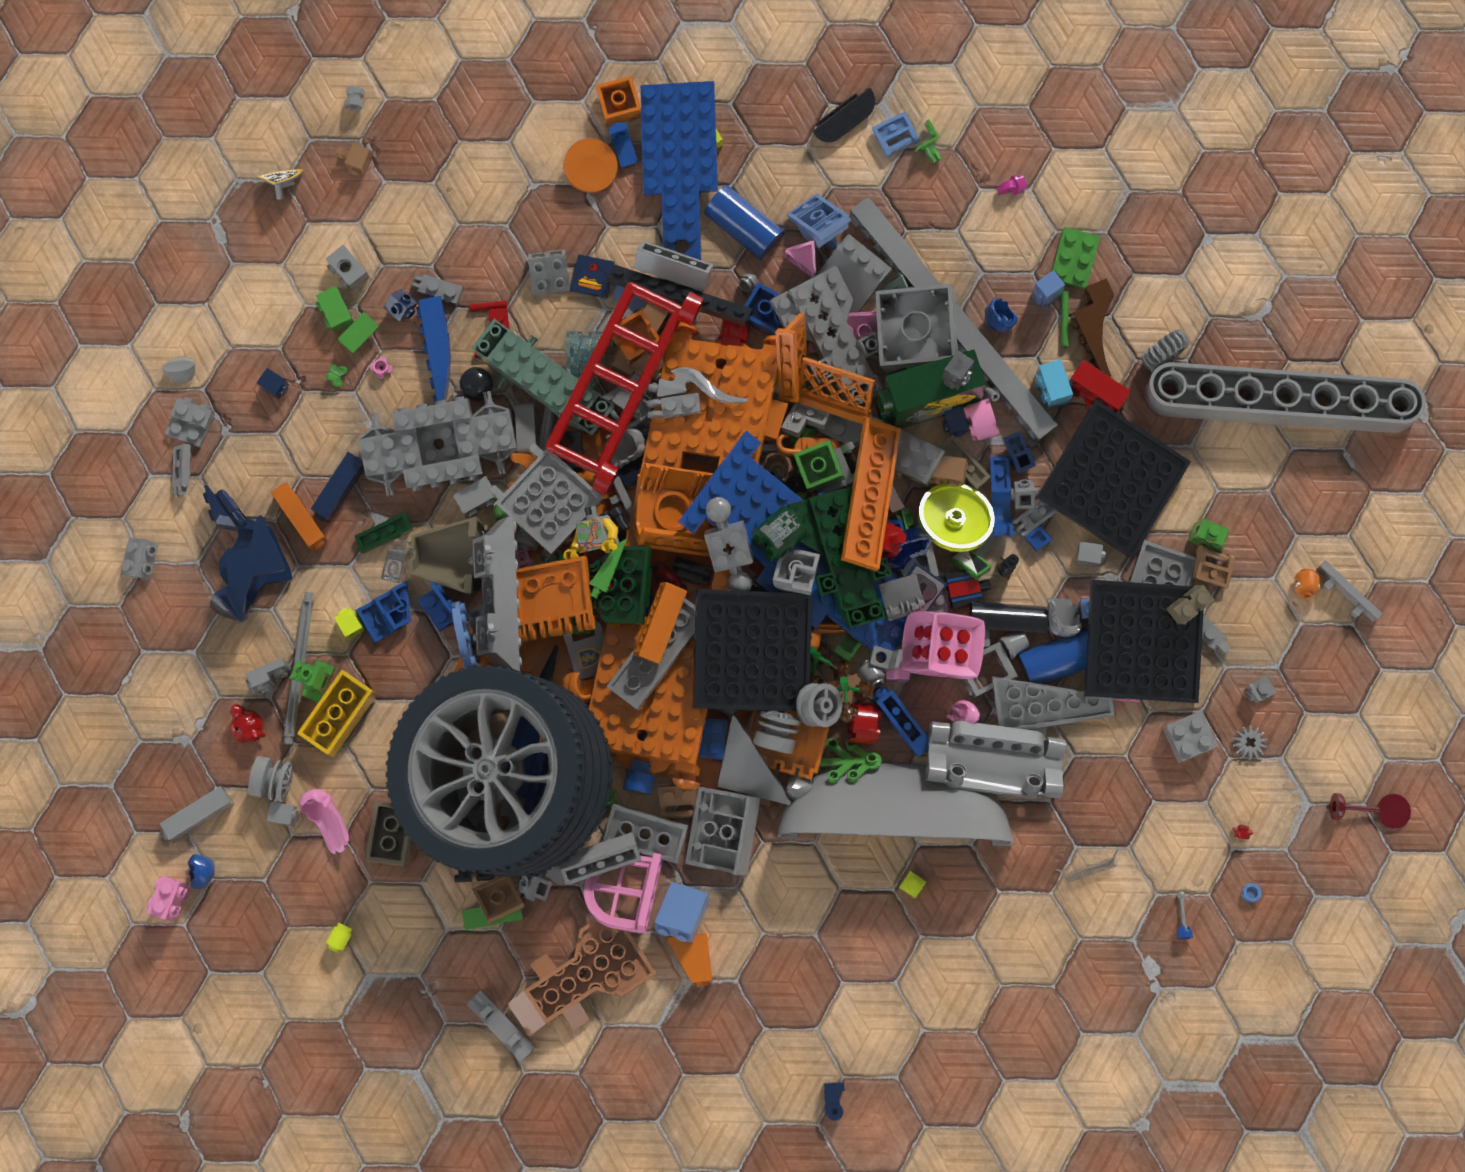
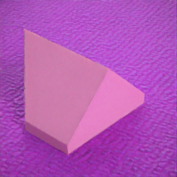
M814 240L785 250L786 259L810 278L816 276Z

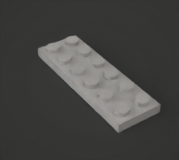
M684 599L660 664L633 656L634 649L606 687L639 710L695 636V605Z

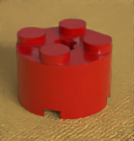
M852 703L851 707L858 709V716H855L853 721L848 722L847 732L848 735H851L848 741L873 744L880 737V729L877 728V723L881 720V709H877L876 705Z

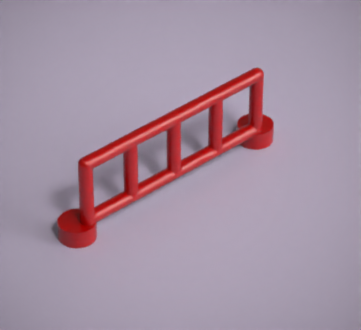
M629 282L626 285L545 446L548 452L597 475L592 486L593 490L605 496L610 491L619 472V468L610 464V461L680 322L692 326L702 307L704 298L689 292L681 306L634 282ZM633 296L671 313L657 343L619 325ZM614 335L652 353L638 382L600 365ZM594 375L632 393L618 422L579 404ZM573 415H577L612 433L597 462L559 444Z

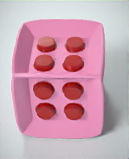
M930 611L910 613L907 616L903 633L902 670L934 677H951L955 679L977 678L983 659L985 641L984 621L974 617L951 613H934Z

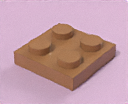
M500 875L472 889L488 924L524 907L510 876Z

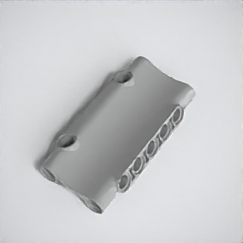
M931 721L925 779L931 782L946 783L948 787L953 789L1035 799L1038 796L1061 799L1063 794L1062 761L1066 749V740L1052 737L1044 739L1041 732L1026 729L969 723L967 721H954L951 725L949 723Z

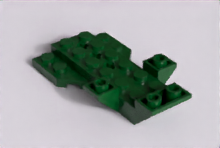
M853 487L787 505L791 510L800 512L805 519L807 536L799 544L812 549L816 554H820L826 574L815 577L820 596L833 595L837 612L849 629L886 618L881 600L877 599L872 582L892 576L887 557L881 559L880 569L877 571L841 560L842 552H839L838 548H843ZM829 509L833 512L832 516L827 514ZM837 529L839 533L834 534L833 530Z
M624 546L610 583L612 584L613 582L614 586L612 589L609 588L607 593L601 591L597 599L591 596L592 607L598 612L605 623L645 624L646 607H649L652 568H650L651 547ZM567 549L563 551L558 561L566 560L564 559L563 554ZM577 552L579 557L584 556V553ZM606 553L593 564H588L590 581L594 578L610 553ZM537 563V564H534V565H531V566L540 565V564H545V563ZM631 582L633 584L632 587L627 589V585H630ZM576 617L571 618L573 625H577Z

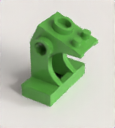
M318 660L313 666L297 661L290 679L304 684V691L301 696L319 703L336 668Z

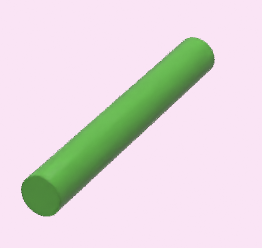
M1063 291L1061 294V347L1063 348L1069 347V292Z

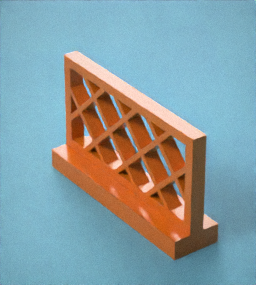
M799 313L785 329L778 328L775 331L779 400L797 403L800 400L799 377L802 359L804 357L807 358L804 313Z
M804 357L799 377L800 400L797 403L863 424V420L871 416L872 410L870 407L875 380ZM807 365L813 366L816 373L810 375L806 369ZM823 372H831L834 378L828 381ZM819 375L822 381L824 382L819 386L813 379V377ZM841 378H849L852 384L845 386ZM809 380L813 389L803 387L804 382ZM837 381L841 389L835 391L830 383ZM861 382L868 384L869 388L863 392L858 384ZM826 386L831 394H823L821 388ZM853 386L859 393V395L854 398L848 390ZM844 392L849 400H841L838 394ZM862 398L866 404L865 407L859 406L855 400Z

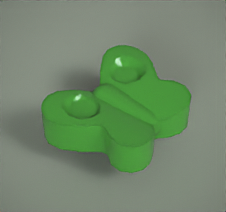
M329 365V373L325 375V379L331 380L335 387H341V376L347 373L348 369L345 366Z

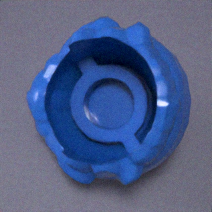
M993 298L985 308V324L993 331L1008 332L1017 323L1018 317L1010 309L1008 302H1002L1003 299Z

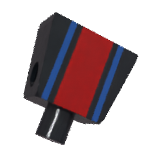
M968 572L945 573L944 579L945 583H947V591H949L948 597L952 612L970 606V601L980 602L982 600L981 592L991 590L989 579L975 580Z

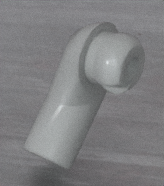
M987 387L985 388L982 400L989 399V402H991L992 400L997 401L1000 398L998 392Z

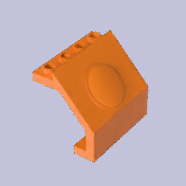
M645 463L641 474H638L633 529L638 546H649L652 549L710 557L704 537L705 531L709 529V522L704 520L697 531L692 534L678 521L713 473Z

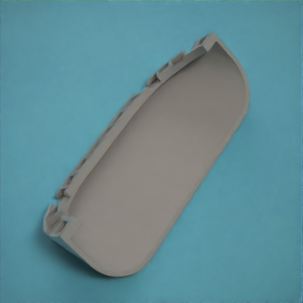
M881 763L877 770H867L859 777V781L856 783L848 781V772L850 771L848 770L840 778L839 782L835 784L828 781V773L831 770H837L840 766H832L821 770L818 774L813 775V786L808 793L799 799H791L790 805L786 804L778 829V838L797 839L798 833L985 839L992 840V846H1013L1015 844L1005 811L993 793L953 789L948 787L946 783L926 781L927 765ZM854 765L850 770H857L861 765Z

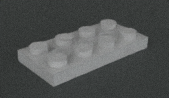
M612 805L602 842L628 834L622 831L621 826L624 823H629L632 826L631 832L634 834L639 853L652 857L653 853L661 854L662 860L678 864L689 825L621 805ZM648 829L651 833L650 838H642L640 831ZM661 834L668 835L670 839L668 844L660 843L659 836Z

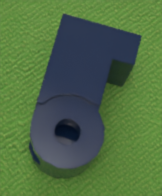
M844 1082L824 1083L825 1111L827 1117L833 1121L839 1120L843 1116L839 1091H845Z

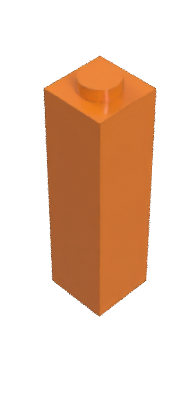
M285 482L273 490L271 494L311 550L322 548L327 538L290 485Z

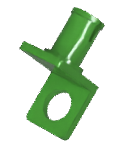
M928 119L924 125L932 139L918 146L914 151L917 153L920 150H925L931 164H934L942 159L934 146L940 137Z

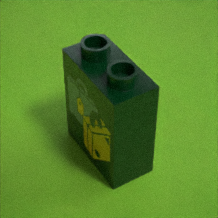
M975 349L963 352L964 355L974 361L970 380L965 387L961 385L958 390L947 387L942 380L944 369L954 355L887 375L884 388L877 391L878 400L875 401L880 420L884 422L890 421L892 426L902 429L942 417L944 411L961 406L964 410L967 407L966 405L981 401L987 384Z

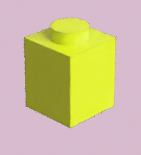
M351 608L342 609L337 613L338 616L334 617L347 640L365 631Z

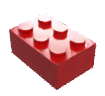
M1085 360L1081 362L1069 380L1073 396H1079L1090 407L1097 400L1116 413L1119 412L1131 393L1129 389Z

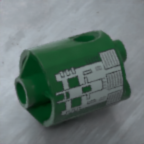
M782 506L752 530L753 538H751V542L755 547L762 549L765 558L769 562L777 561L807 536L805 519L797 510H791L787 506Z

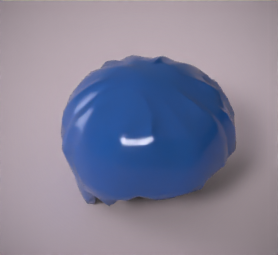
M199 854L191 856L188 861V866L190 867L189 875L191 877L189 883L192 888L201 889L212 880L215 865L208 857Z

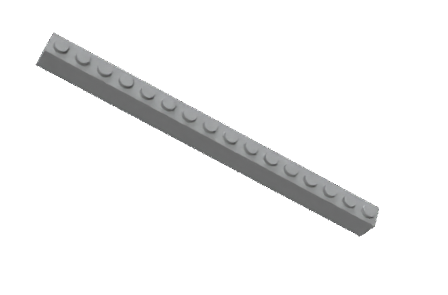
M869 197L850 210L852 224L862 230L861 234L867 241L870 240L877 254H882L885 258V263L896 271L897 278L901 275L904 276L909 288L941 285ZM955 303L958 350L963 353L975 349L985 382L1000 394L1004 408L1015 415L1014 419L1020 426L1023 425L1025 427L1028 437L1032 441L1035 440L1039 443L1055 431L1057 424L958 304Z

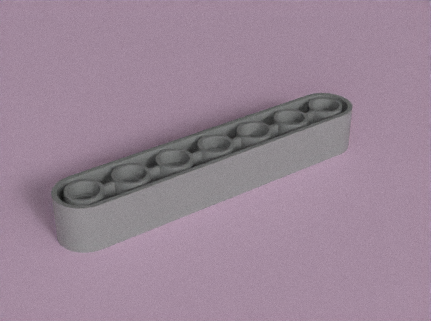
M1175 362L1165 363L1157 367L1144 388L1146 405L1152 412L1160 416L1399 433L1407 430L1421 417L1426 407V397L1423 390L1416 383L1407 379ZM1170 384L1174 386L1177 393L1173 396L1166 394L1162 389V385ZM1205 386L1212 389L1214 397L1207 398L1203 396L1200 391L1201 387ZM1239 390L1249 391L1252 395V400L1246 401L1239 396ZM1283 392L1287 394L1290 398V403H1282L1277 398V393ZM1321 395L1325 397L1328 401V406L1324 407L1318 404L1315 396ZM1353 399H1362L1366 404V409L1358 408L1354 404ZM1392 401L1400 402L1404 407V412L1397 411L1393 407Z

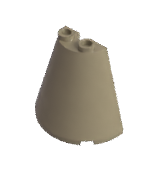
M472 517L411 535L409 551L412 552V558L407 563L408 573L467 594L477 593L480 590L479 585L482 583V578H474V566L469 563L471 560L468 559L473 556V540L483 536L482 531L485 528L481 520L477 517Z

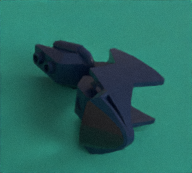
M205 485L203 496L206 504L209 503L211 510H208L211 520L215 521L222 529L238 532L236 543L232 548H227L218 563L220 576L227 586L212 595L210 607L216 613L226 618L244 622V620H247L248 613L265 584L290 581L293 579V576L271 526L266 525L262 515H259L256 521L246 519L227 491L219 490L214 494L210 487Z

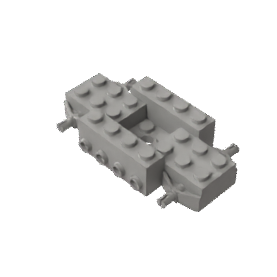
M488 391L487 394L483 392L484 406L473 415L470 401L465 399L464 396L453 398L451 402H446V400L434 402L435 405L427 406V403L416 405V408L409 410L408 407L399 408L397 412L392 413L395 430L382 426L378 413L370 414L372 427L358 439L365 475L369 480L382 483L385 486L387 497L394 495L392 484L403 474L406 488H412L413 491L424 490L426 485H431L432 488L443 486L442 482L450 481V484L460 483L462 478L467 477L469 481L480 479V475L484 474L481 458L496 462L499 475H502V471L503 474H507L504 462L512 453L517 451L510 409L495 405L492 402L491 391ZM436 439L444 441V447L440 450L434 447Z

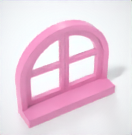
M653 853V858L640 856V861L628 864L647 868L642 890L621 887L626 865L621 867L617 886L597 883V880L603 873L586 878L584 898L590 914L607 927L646 934L662 867L661 854ZM594 890L615 894L610 915L603 912L597 905L594 898ZM619 895L640 898L635 920L614 917Z

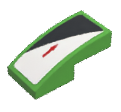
M972 551L958 552L950 558V561L962 572L967 571L975 580H978L991 570V565Z

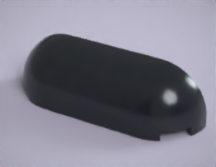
M866 88L860 95L855 93L815 124L817 128L812 129L813 134L819 140L831 143L848 133L874 110L875 95L872 89Z

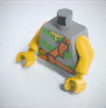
M596 506L584 508L587 520L577 522L574 540L570 549L564 552V559L579 557L577 552L584 553L601 548L607 553H610V549L616 550L619 543L617 537L618 527L608 515L598 517Z

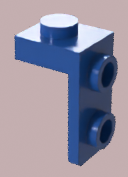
M626 122L612 124L608 128L609 136L621 168L637 164L638 158L629 137Z

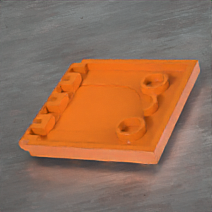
M753 710L747 732L753 741L756 730L766 729V727L758 723L760 719L768 720L760 716L761 710ZM782 711L799 719L797 711ZM802 721L799 726L791 725L799 730L798 733L788 734V736L796 740L793 753L778 752L754 744L763 755L771 770L776 771L779 763L781 764L779 772L795 776L798 768L800 769L798 777L812 780L813 774H818L830 726L811 727Z

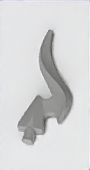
M688 367L671 370L675 374L673 381L659 379L658 385L649 384V392H657L659 399L685 394L688 392L686 389L687 383H693L709 397L719 402L728 404L748 403V398L734 397L723 393L713 386L699 371Z

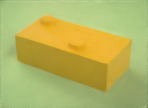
M341 670L297 734L325 754L334 758L378 693L349 673Z

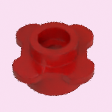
M1238 825V827L1232 828L1235 832L1234 837L1240 839H1250V835H1253V832L1246 825Z

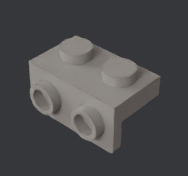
M129 538L120 575L150 580L158 544L146 539Z

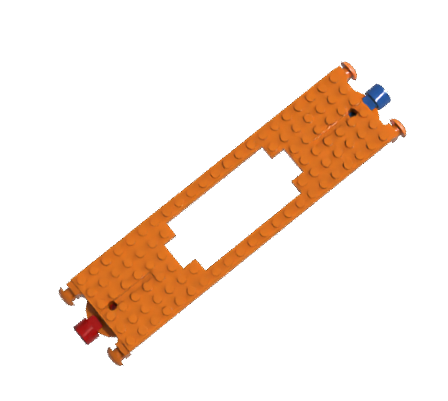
M723 319L719 334L721 340L705 342L694 340V336L699 335V329L692 324L690 326L680 322L666 350L660 379L673 381L675 374L671 370L681 367L693 368L699 371L713 386L723 393L734 397L748 398V403H722L709 397L693 383H687L686 389L688 392L680 395L699 393L701 413L666 419H651L640 474L645 463L681 468L684 453L720 458L719 467L745 431H748L761 442L751 456L759 464L778 373L776 335L767 336L763 341L765 344L762 349H753L746 345L750 327L748 323L742 326ZM654 407L653 411H662V407ZM636 493L625 546H638L633 529ZM726 544V547H725V548H727V549L730 550V549H732V547H734V546H730L729 544ZM729 569L715 573L711 590H728L727 581L731 575ZM631 582L630 585H627V589L632 587L633 584ZM607 624L589 710L593 711L595 718L600 722L599 726L605 731L604 735L608 739L607 745L611 749L610 753H615L620 763L630 770L626 771L623 790L638 795H651L655 779L653 775L664 772L673 764L676 765L675 770L680 773L679 778H672L673 784L683 789H697L700 786V783L696 782L697 776L699 777L700 768L696 766L708 709L692 708L694 637L641 708L637 710L606 686L636 648L644 625Z

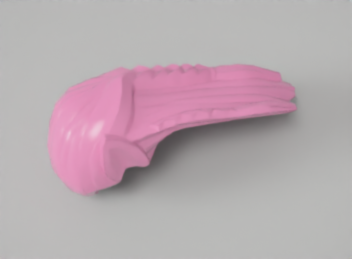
M312 789L305 792L299 800L301 811L318 826L331 853L344 852L349 841V834L340 813L334 806L331 795L320 789Z

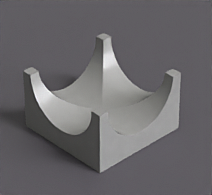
M952 284L875 291L880 367L886 374H894L896 370L924 365L947 358L959 351L955 324L957 293Z

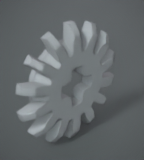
M1249 725V730H1246L1244 726L1241 727L1242 733L1238 730L1236 731L1239 737H1233V740L1237 741L1236 744H1233V747L1238 746L1239 749L1236 753L1242 752L1241 758L1244 759L1248 755V760H1251L1252 755H1254L1258 759V752L1264 755L1261 748L1267 749L1268 747L1263 744V742L1268 741L1267 738H1261L1265 734L1264 732L1258 734V727H1256L1255 731H1252V725ZM1246 738L1255 739L1253 748L1246 746Z

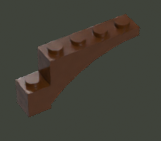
M1106 278L1085 288L1083 298L1089 306L1074 311L1070 322L1073 329H1077L1079 334L1078 340L1087 351L1086 357L1089 363H1092L1095 368L1111 377L1105 359L1102 338L1105 312L1109 301H1112L1114 293Z

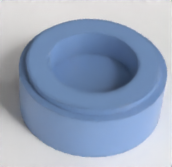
M1248 883L1242 887L1241 896L1246 902L1254 903L1261 898L1262 890L1259 885Z

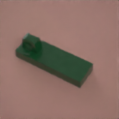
M404 512L355 535V539L360 552L365 554L414 530L408 514Z

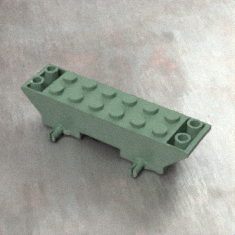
M493 319L471 347L499 375L498 380L493 386L500 390L505 382L512 383L541 402L559 418L579 379L534 348L533 345L538 341L536 337L531 335L526 342ZM592 378L579 404L608 417L615 408V405L593 390L598 382ZM573 415L568 425L591 436L599 429V426L577 415Z

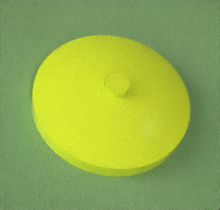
M943 483L931 488L922 498L918 509L919 525L926 537L937 546L955 552L971 551L983 545L994 527V513L989 501L979 491L965 484L964 486L951 487L947 485L948 483Z

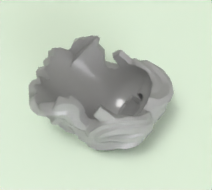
M626 429L611 459L612 465L621 469L624 465L635 461L644 454L645 439L639 430ZM611 435L606 436L607 442Z
M1054 596L1048 598V628L1050 631L1061 637H1071L1079 633L1082 623L1080 621V614L1077 616L1076 614L1080 606L1077 603L1072 604L1070 598H1065L1064 600Z

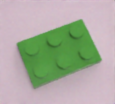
M1064 227L1052 271L1054 270L1065 285L1085 290L1090 278L1100 236Z

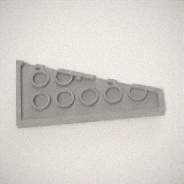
M992 677L998 726L1029 730L1115 716L1113 698L1084 696V691Z

